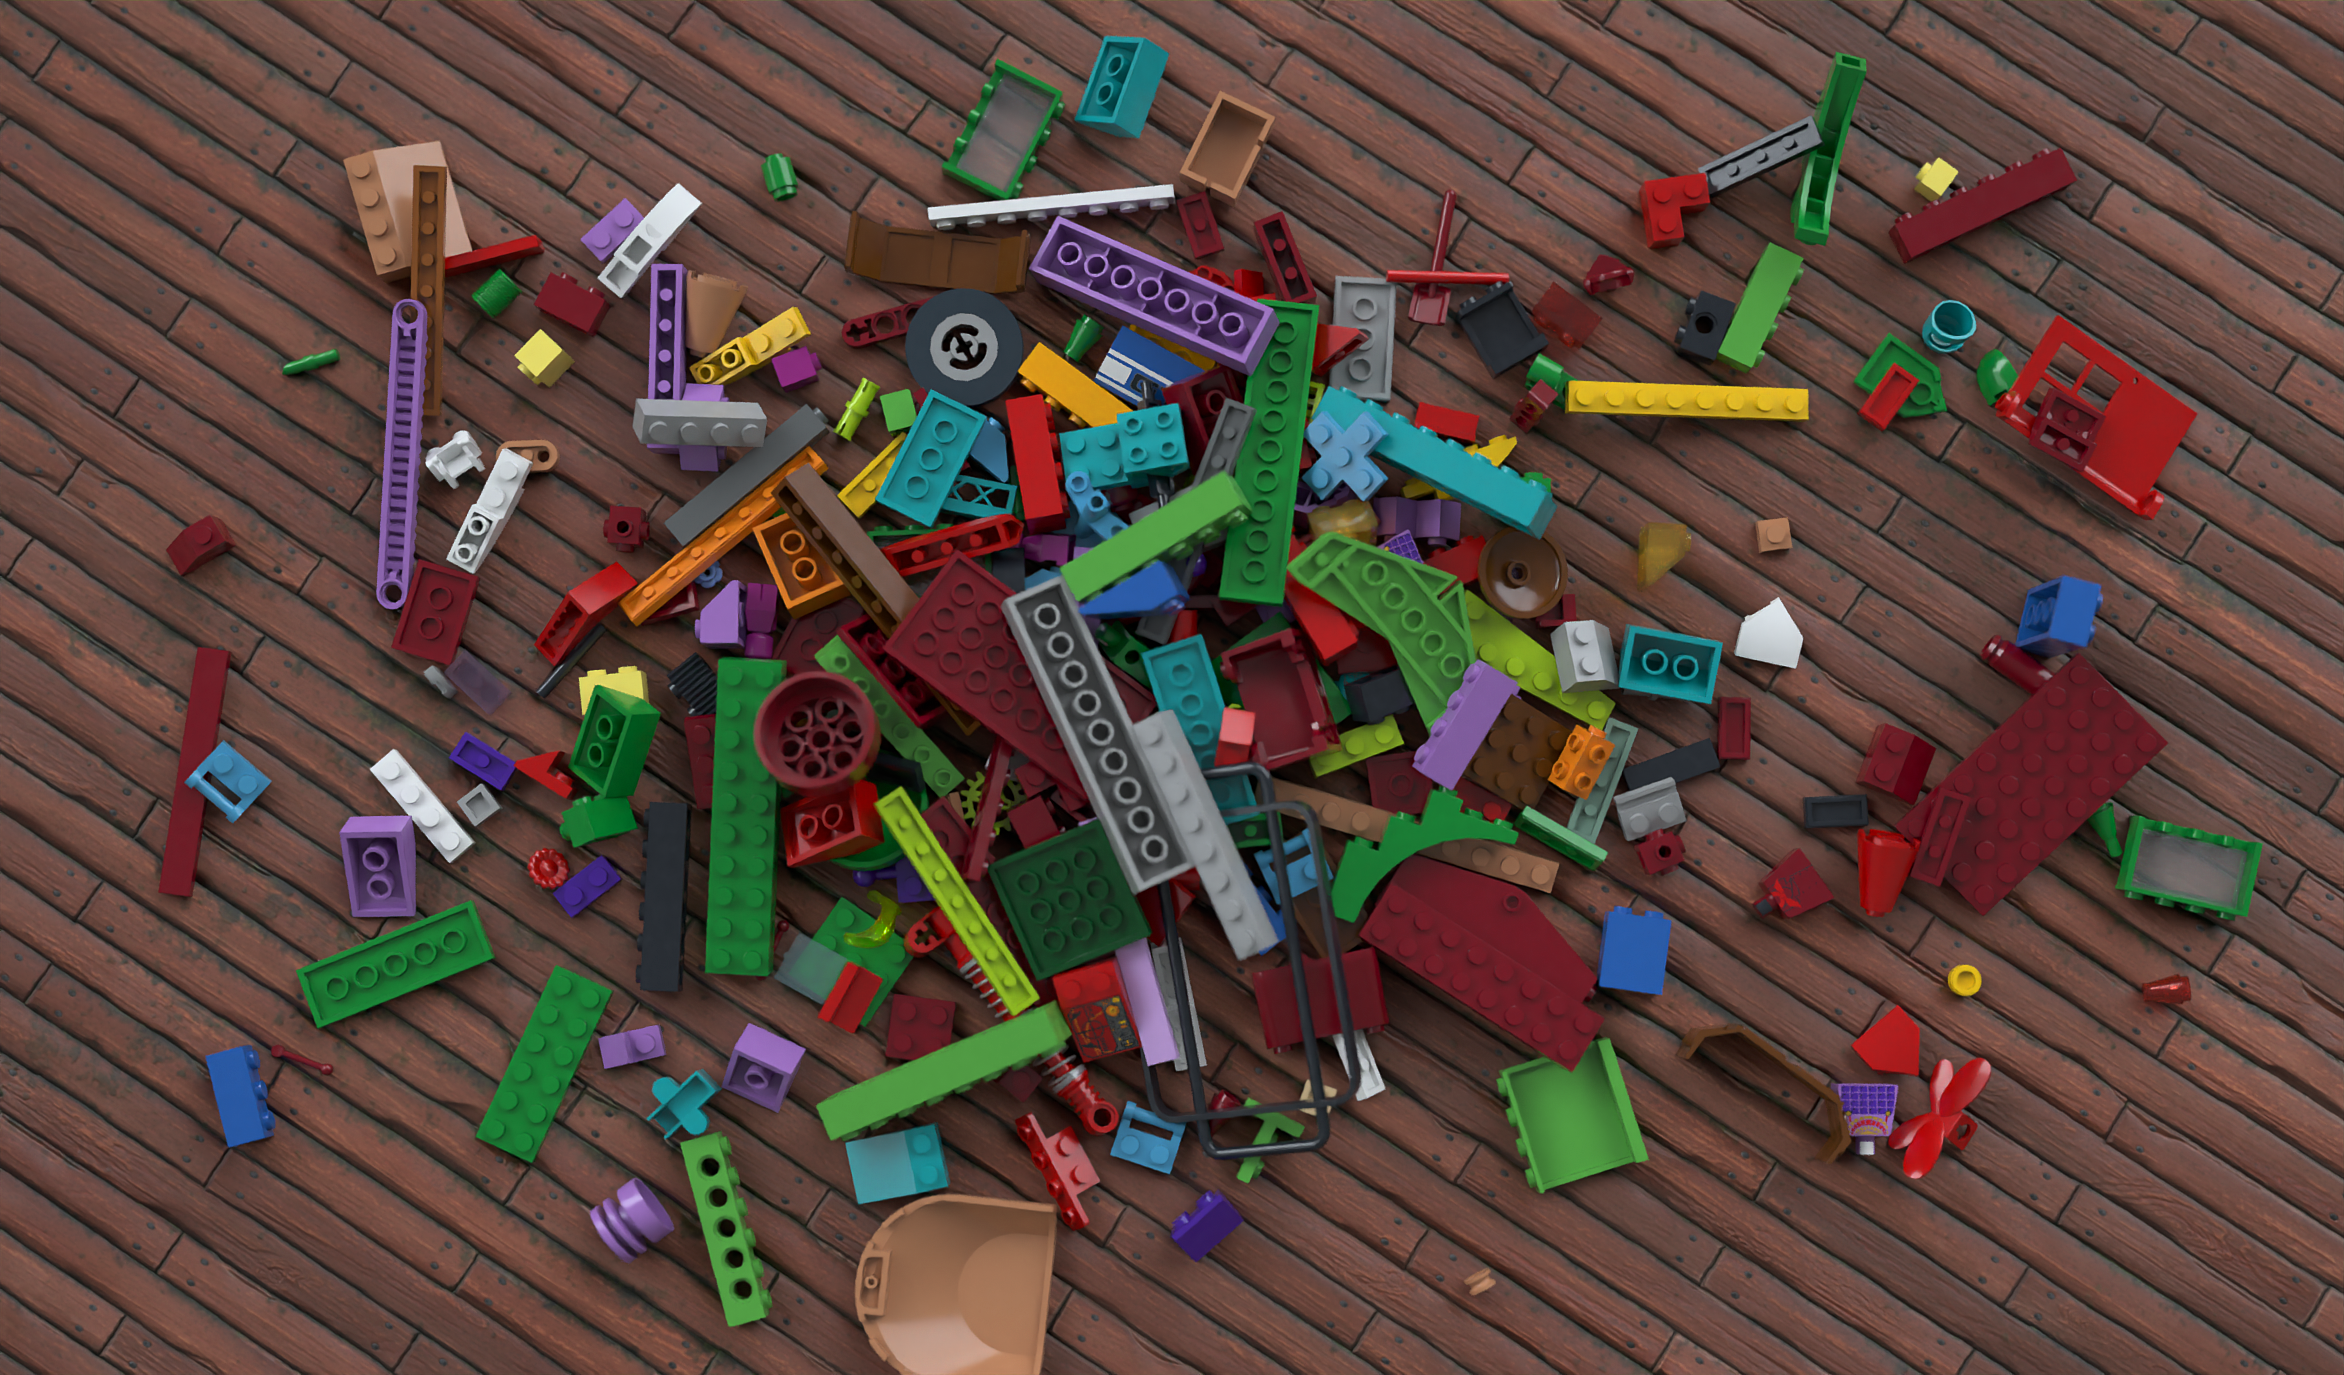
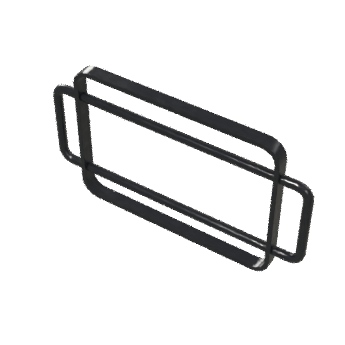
M1242 762L1202 768L1200 770L1205 781L1248 774L1257 776L1260 781L1264 804L1219 810L1222 817L1265 811L1313 1099L1207 1110L1169 879L1158 883L1157 889L1195 1111L1179 1113L1166 1107L1161 1098L1156 1064L1148 1066L1143 1047H1140L1148 1100L1152 1111L1166 1122L1197 1121L1201 1146L1206 1154L1215 1160H1232L1316 1151L1327 1144L1331 1135L1327 1107L1337 1106L1349 1101L1358 1093L1362 1078L1319 819L1313 808L1301 800L1276 802L1271 774L1265 766L1257 762ZM1288 808L1299 811L1305 817L1308 825L1350 1077V1087L1347 1093L1341 1096H1325L1278 809ZM1315 1108L1318 1134L1312 1139L1226 1148L1216 1146L1212 1140L1209 1119Z

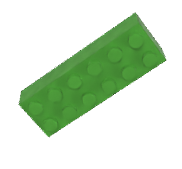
M1223 471L1059 568L1077 602L1085 605L1158 561L1167 563L1174 558L1182 560L1194 552L1193 547L1199 543L1209 544L1221 536L1220 531L1228 526L1236 528L1248 520L1247 515L1252 513L1253 510L1236 480Z

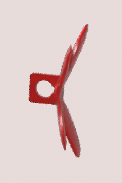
M1975 1058L1966 1063L1955 1075L1953 1065L1949 1060H1940L1936 1064L1930 1080L1931 1112L1904 1122L1892 1132L1888 1139V1143L1893 1149L1908 1147L1903 1160V1171L1907 1177L1920 1179L1933 1169L1942 1150L1944 1137L1960 1150H1964L1977 1130L1978 1124L1961 1110L1971 1104L1988 1084L1991 1076V1066L1987 1060ZM1967 1124L1965 1134L1958 1139L1957 1128L1959 1125Z

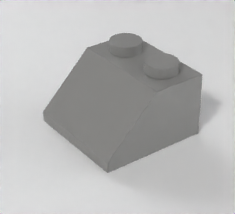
M1594 620L1565 622L1550 634L1562 693L1620 688L1618 687L1619 674L1608 627Z

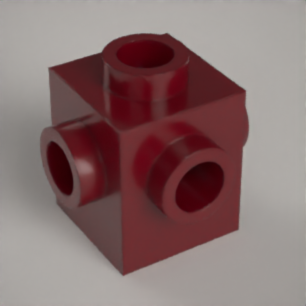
M610 505L609 520L605 519L603 526L604 538H607V543L616 546V551L634 553L635 548H644V541H648L650 536V523L646 522V511L641 507Z
M1662 828L1646 834L1645 838L1647 841L1633 846L1645 875H1651L1660 871L1661 876L1678 870L1677 863L1684 861L1682 854L1686 852L1680 836H1674L1673 831L1664 833ZM1660 847H1663L1665 851L1663 857L1659 855Z

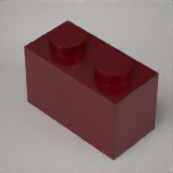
M550 272L533 305L541 312L594 338L611 307L604 299L605 294L591 286L587 290L577 285L578 280L564 272L560 276Z

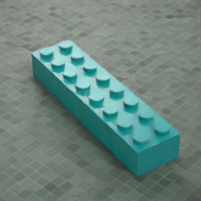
M1331 386L1328 387L1311 418L1312 420L1322 411H1327L1346 431L1363 412L1368 411L1388 433L1385 439L1369 454L1370 456L1540 540L1557 509V505L1551 499L1553 495L1546 491L1547 488L1544 485L1531 479L1529 483H1526L1519 478L1517 472L1508 467L1502 466L1501 470L1491 464L1492 461L1477 452L1471 456L1468 452L1464 451L1462 445L1448 439L1444 443V441L1436 437L1437 433L1424 426H1420L1418 430L1409 424L1410 420L1395 412L1391 416L1383 411L1384 408L1369 399L1364 403L1356 397V393L1341 386L1339 390Z

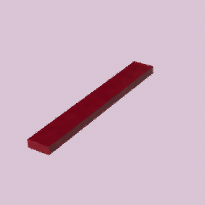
M204 647L197 648L158 893L193 896L208 798L195 787L191 789L184 782L216 749L231 651ZM207 771L202 778L211 784L212 774Z

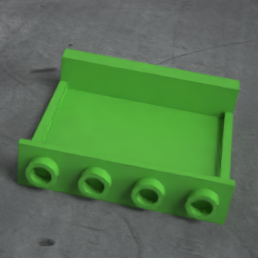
M1604 1037L1591 1041L1572 1073L1566 1071L1545 1056L1499 1070L1501 1078L1496 1079V1083L1501 1097L1507 1096L1510 1108L1506 1109V1114L1511 1128L1516 1126L1520 1138L1516 1139L1515 1142L1520 1157L1526 1156L1529 1169L1525 1170V1174L1530 1188L1536 1187V1190L1541 1194L1545 1192L1544 1190L1631 1162L1639 1163L1648 1160L1610 1038Z

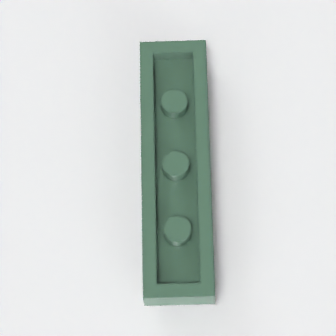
M1610 717L1603 731L1607 733L1605 739L1615 744V747L1587 800L1577 797L1566 826L1568 830L1593 844L1596 842L1638 728Z

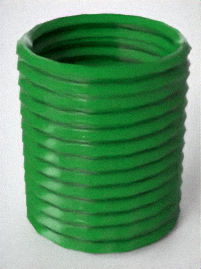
M498 269L492 277H489L483 283V286L480 285V288L471 294V297L491 318L495 319L503 309H506L512 301H515L522 294V291L501 269Z

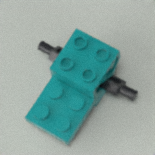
M1143 381L1140 383L1143 400L1137 403V411L1116 414L1117 423L1060 433L1059 436L1066 480L1071 473L1082 471L1089 476L1094 491L1131 485L1132 489L1149 486L1150 495L1152 498H1157L1160 509L1169 504L1170 497L1175 495L1173 477L1187 470L1189 462L1179 404L1162 406L1161 400L1155 399L1153 381Z

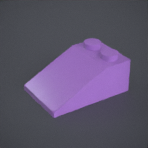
M412 816L350 817L339 833L353 917L414 916L416 914V842Z

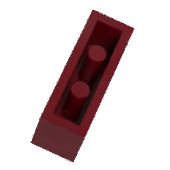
M1283 211L1255 221L1253 232L1281 301L1315 304L1316 292Z

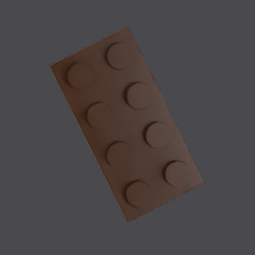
M1300 832L1299 834L1295 835V836L1292 837V838H1295V837L1301 835L1302 832ZM1308 845L1286 855L1287 865L1310 855L1311 851ZM1324 848L1326 862L1333 876H1335L1337 866ZM1271 862L1269 866L1272 872H1274V863ZM1318 886L1292 899L1296 920L1320 957L1326 958L1329 957L1319 891ZM1363 906L1354 923L1335 917L1341 954H1344L1363 941L1357 937L1369 918Z

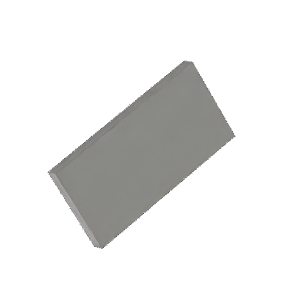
M1335 277L1333 325L1357 328L1365 333L1369 340L1330 369L1329 386L1337 390L1341 386L1356 393V397L1362 401L1369 399L1376 402H1390L1397 282H1386V279Z

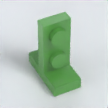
M1247 1097L1243 1106L1259 1105L1261 1103ZM1279 1112L1255 1114L1254 1116L1264 1121L1252 1145L1275 1143L1279 1134L1274 1132L1276 1127L1297 1138H1300L1305 1127ZM1261 1157L1245 1158L1236 1177L1246 1183H1249L1251 1177L1257 1179L1264 1166V1162L1260 1161Z

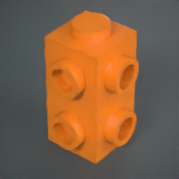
M1576 725L1572 734L1568 737L1558 761L1553 765L1548 780L1561 789L1587 800L1615 744L1605 739L1607 735L1605 731L1593 725H1590L1589 729Z

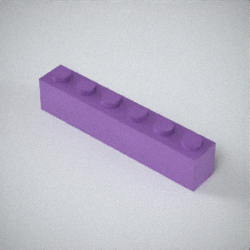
M651 264L648 399L682 400L686 388L687 347L685 346L686 276L688 271L683 264ZM647 444V448L653 454H680L679 445Z

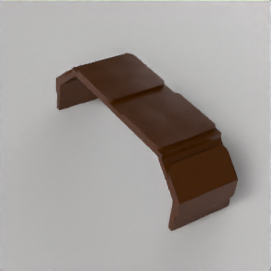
M852 211L844 268L847 273L887 283L937 287L950 290L967 288L980 290L988 294L1025 292L1031 234H1028L1027 230H1022V236L1000 239L892 227L860 218L857 211Z
M1716 1024L1695 1027L1688 1031L1681 1041L1682 1046L1675 1054L1678 1057L1689 1060L1705 1037L1735 1033L1824 1099L1831 1136L1815 1158L1818 1161L1831 1165L1837 1156L1842 1155L1850 1144L1851 1138L1847 1115L1845 1111H1842V1106L1845 1103L1841 1101V1097L1800 1066L1789 1063L1785 1060L1787 1057L1742 1024Z

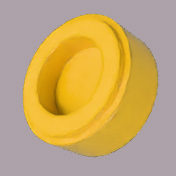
M1958 965L1948 975V985L1957 995L1971 996L1981 987V975L1973 966Z

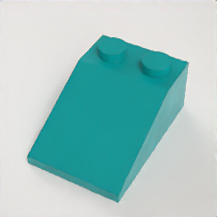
M937 1122L845 1143L858 1204L947 1187L950 1184Z

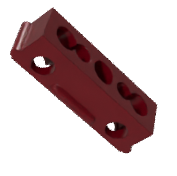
M1540 379L1525 398H1521L1514 407L1515 411L1509 419L1527 434L1533 426L1539 424L1544 412L1558 396V393Z

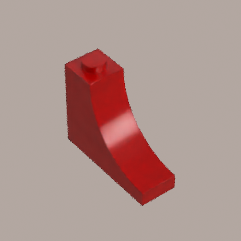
M616 561L566 594L534 643V646L554 666H557L598 622L619 606L618 602L632 592L638 583Z

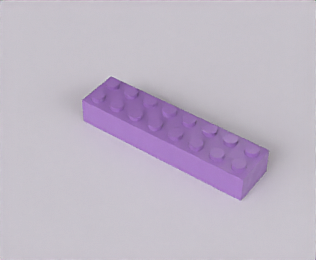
M1057 216L1029 267L1036 281L1044 286L1249 376H1252L1280 323L1274 309L1060 216Z

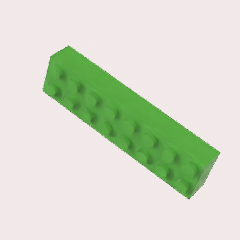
M1055 1000L835 1093L817 1104L816 1107L830 1140L841 1137L842 1141H846L868 1129V1125L872 1130L888 1123V1120L896 1117L895 1113L901 1118L925 1105L924 1101H926L927 1106H930L952 1094L953 1089L956 1094L974 1087V1084L980 1082L981 1077H983L984 1082H987L1009 1070L1008 1066L1010 1065L1013 1070L1021 1068L1037 1058L1036 1054L1038 1053L1041 1054L1042 1058L1058 1052L1060 1048L1066 1046L1064 1041L1072 1033L1058 1001Z

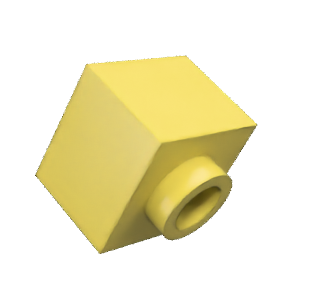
M1939 157L1932 165L1926 162L1916 175V178L1920 181L1914 190L1932 202L1942 196L1959 171Z

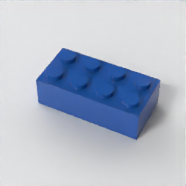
M2063 575L2028 589L2015 645L2024 652L2047 658L2086 647L2087 643L2090 644L2095 634V625H2092L2094 613H2098L2103 600V596L2099 594L2101 585Z

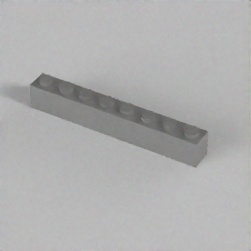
M1173 709L1159 712L1133 725V729L1238 959L1241 960L1279 942Z

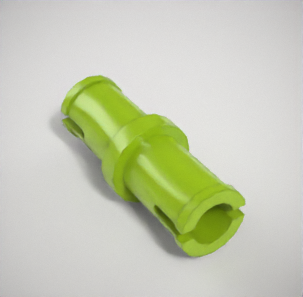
M862 378V382L852 400L846 402L845 407L847 409L833 432L851 441L862 418L868 416L869 412H867V409L881 387Z

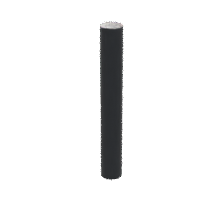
M598 622L540 685L536 692L546 699L607 629Z

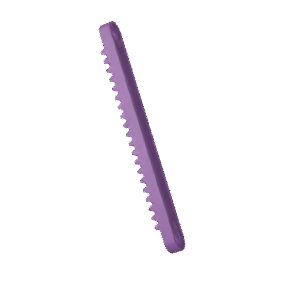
M413 299L399 301L395 305L392 314L376 591L379 603L388 609L402 608L405 605L414 575V551L416 550L414 540L416 539L415 528L417 526L416 515L418 513L416 505L419 498L417 491L419 489V465L421 464L419 454L421 453L420 441L422 440L421 429L423 427L422 416L424 413L422 405L424 403L423 392L425 390L424 379L426 377L424 369L427 362L425 355L427 353L428 316L425 306ZM408 306H413L418 311L417 320L411 324L406 323L402 317L403 310ZM390 585H397L402 592L401 599L395 603L388 600L386 596V590Z

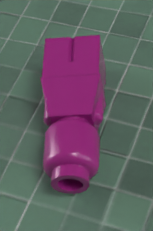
M1049 532L1025 537L1022 534L1020 542L1009 548L1024 547L1025 559L1039 562L1056 560V565L1064 566L1073 561L1076 534Z
M748 583L745 627L751 634L746 636L744 651L746 658L771 659L774 640L769 634H773V631L776 630L781 597L777 585Z

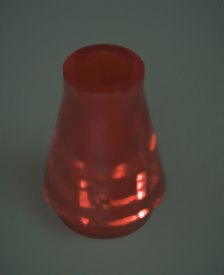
M2178 973L2149 983H2142L2144 1002L2153 1001L2183 1005L2184 1001H2191V988L2188 976H2180Z

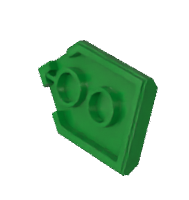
M1891 333L1885 336L1853 381L1854 384L1871 395L1891 365L1896 363L1920 380L1896 414L1902 418L1947 411L1941 388L1940 369Z

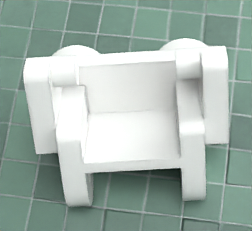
M464 430L455 433L452 441L441 448L436 447L429 450L425 458L427 467L439 481L445 478L453 489L459 486L456 477L473 466L479 472L485 469L481 460L477 458L481 455V450L470 433Z

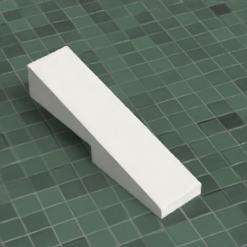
M1179 937V944L1192 1022L1194 1027L1199 1063L1201 1067L1207 1064L1194 999L1192 995L1181 937ZM1165 940L1163 945L1159 947L1154 943H1150L1157 978L1180 1055L1179 1058L1174 1059L1176 1071L1186 1070L1188 1068L1167 943Z

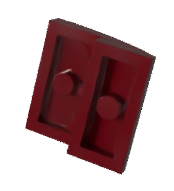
M2049 388L2036 416L2028 444L2075 470L2083 472L2097 446L2093 441L2106 416L2055 388Z

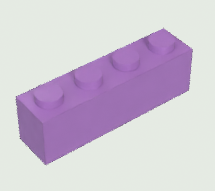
M1477 659L1475 664H1471L1467 668L1463 677L1464 682L1459 690L1450 696L1447 702V710L1442 718H1438L1431 728V736L1426 744L1420 746L1414 756L1415 762L1412 765L1418 771L1451 791L1517 685L1516 681Z

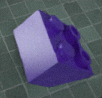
M1219 1189L1215 1193L1208 1190L1196 1201L1197 1208L1191 1214L1184 1211L1172 1222L1174 1229L1171 1230V1237L1195 1262L1200 1260L1244 1221L1240 1213Z

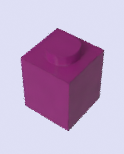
M806 346L771 359L785 393L820 380L817 371L822 370L818 356L816 352L810 354Z

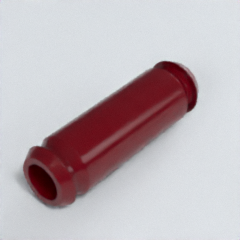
M2002 635L1992 636L1980 653L1982 660L1987 659L1992 668L2029 694L2033 695L2055 674L2009 640H2002Z

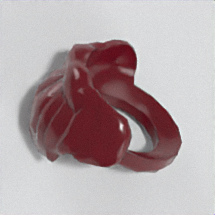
M1599 254L1592 264L1590 271L1587 272L1583 285L1591 296L1598 292H1605L1608 289L1632 285L1634 279V270L1621 263L1617 258Z

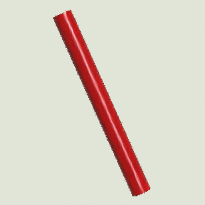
M1386 271V282L1493 285L1499 281H1502L1504 285L1509 282V273Z

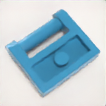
M223 740L184 783L191 789L195 787L227 814L225 818L233 824L272 781ZM209 771L242 800L235 806L202 777Z
M1308 828L1302 830L1301 835L1283 843L1285 856L1307 845L1311 851L1310 855L1287 865L1292 898L1318 886ZM1271 849L1265 852L1260 850L1253 855L1278 905L1280 904L1276 875L1275 871L1272 872L1269 863L1273 862ZM1327 864L1329 880H1331L1334 876Z
M1127 1101L1110 1155L1170 1174L1187 1122H1166L1160 1119L1154 1112L1136 1107L1137 1103ZM1131 1119L1172 1131V1138L1168 1140L1129 1127Z

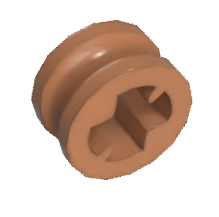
M1489 1268L1480 1270L1464 1280L1466 1285L1471 1286L1469 1291L1471 1295L1479 1294L1496 1284L1495 1279L1489 1277L1491 1272Z

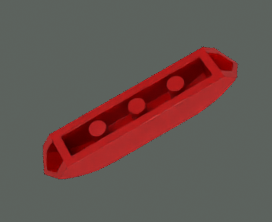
M1011 514L994 515L915 536L879 550L899 575L903 577L946 565L957 549L968 558L1014 546L1020 542L1024 523Z

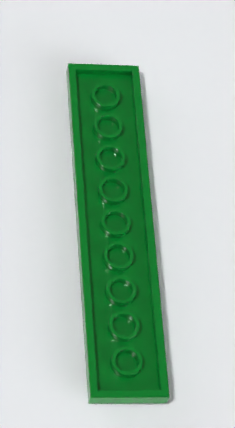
M1258 298V303L1274 309L1280 323L1252 376L1248 375L1244 404L1255 408L1257 411L1236 463L1234 479L1253 512L1247 515L1248 520L1236 528L1228 526L1219 600L1282 607L1319 305Z

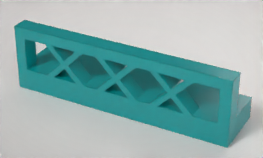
M958 475L956 482L960 483L952 487L949 495L954 493L957 499L947 497L940 511L941 513L971 519H981L1000 514H1011L1014 516L1013 508L1018 487ZM966 484L975 485L981 494L971 502L963 501L957 493V490ZM981 487H987L991 489L984 493ZM996 490L1009 492L1006 509L994 507L987 496ZM984 499L988 505L978 504V502Z

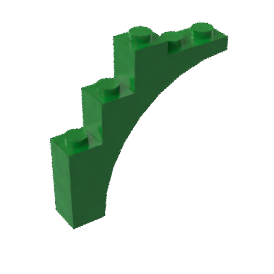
M1840 52L1835 53L1813 116L1825 146L1804 155L1802 177L1790 209V222L1794 223V238L1807 245H1826L1829 236L1831 205L1838 168L1854 108L1867 72L1866 59Z
M1441 785L1438 791L1430 789L1419 824L1414 823L1415 816L1398 811L1396 816L1388 815L1377 849L1372 848L1374 842L1358 836H1356L1355 841L1347 839L1330 887L1335 917L1354 923L1364 900L1378 881L1397 863L1421 849L1440 842L1464 838L1493 839L1515 845L1519 833L1512 830L1513 824L1498 818H1495L1494 823L1482 819L1483 813L1469 808H1465L1464 813L1459 812L1463 800L1456 797L1458 791L1453 789L1451 791Z

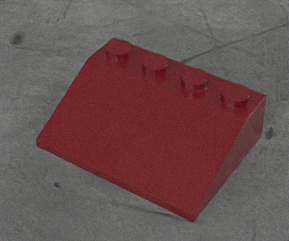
M869 614L857 618L836 630L838 635L917 728L927 730L941 722L949 714L921 679L881 651L889 639Z

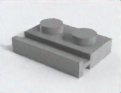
M1672 777L1613 797L1623 834L1627 841L1686 821L1680 797L1676 790V783Z

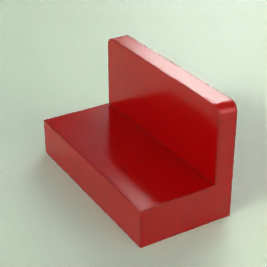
M1419 402L1414 427L1419 430L1420 426H1424L1437 433L1436 437L1442 441L1450 439L1460 445L1472 446L1476 439L1475 433L1479 416Z
M848 961L817 1017L827 1023L832 1022L850 1033H854L880 988L883 978L853 961Z

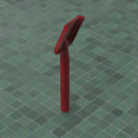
M1451 189L1447 190L1444 195L1430 271H1443L1457 197L1456 192ZM1417 283L1414 287L1408 319L1412 322L1443 326L1445 324L1451 290L1448 287L1438 286L1435 283Z

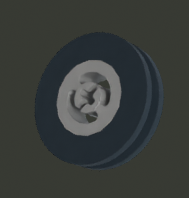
M961 288L948 290L928 300L913 317L907 331L905 343L907 363L921 388L924 387L927 394L932 389L969 408L989 404L1001 397L1018 376L1017 371L1023 362L1024 346L1022 334L1012 312L994 296L975 289ZM962 327L973 328L979 332L977 336L961 333V337L966 345L973 344L969 349L974 360L979 355L980 346H987V353L983 361L975 368L969 370H959L951 366L953 361H958L962 364L969 363L963 352L957 353L960 350V346L955 337L951 341L950 350L948 352L943 351V343L952 331Z

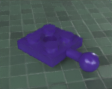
M907 856L896 862L895 866H888L873 871L853 870V880L861 887H869L876 880L897 878L898 903L935 900Z

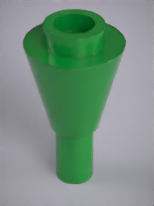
M2104 803L2087 821L2100 838L2104 840L2110 856L2117 857L2123 851L2116 837L2117 831L2113 803Z

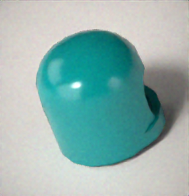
M1942 301L1933 309L1923 325L1922 337L1925 344L1936 353L1948 354L1955 352L1963 346L1964 342L1976 330L1973 312L1959 301Z

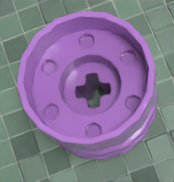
M636 1177L617 1190L621 1206L613 1199L607 1198L603 1201V1207L598 1205L590 1211L592 1221L605 1244L628 1264L637 1258V1252L642 1254L648 1250L643 1235L650 1241L657 1243L674 1230L670 1216L653 1192Z

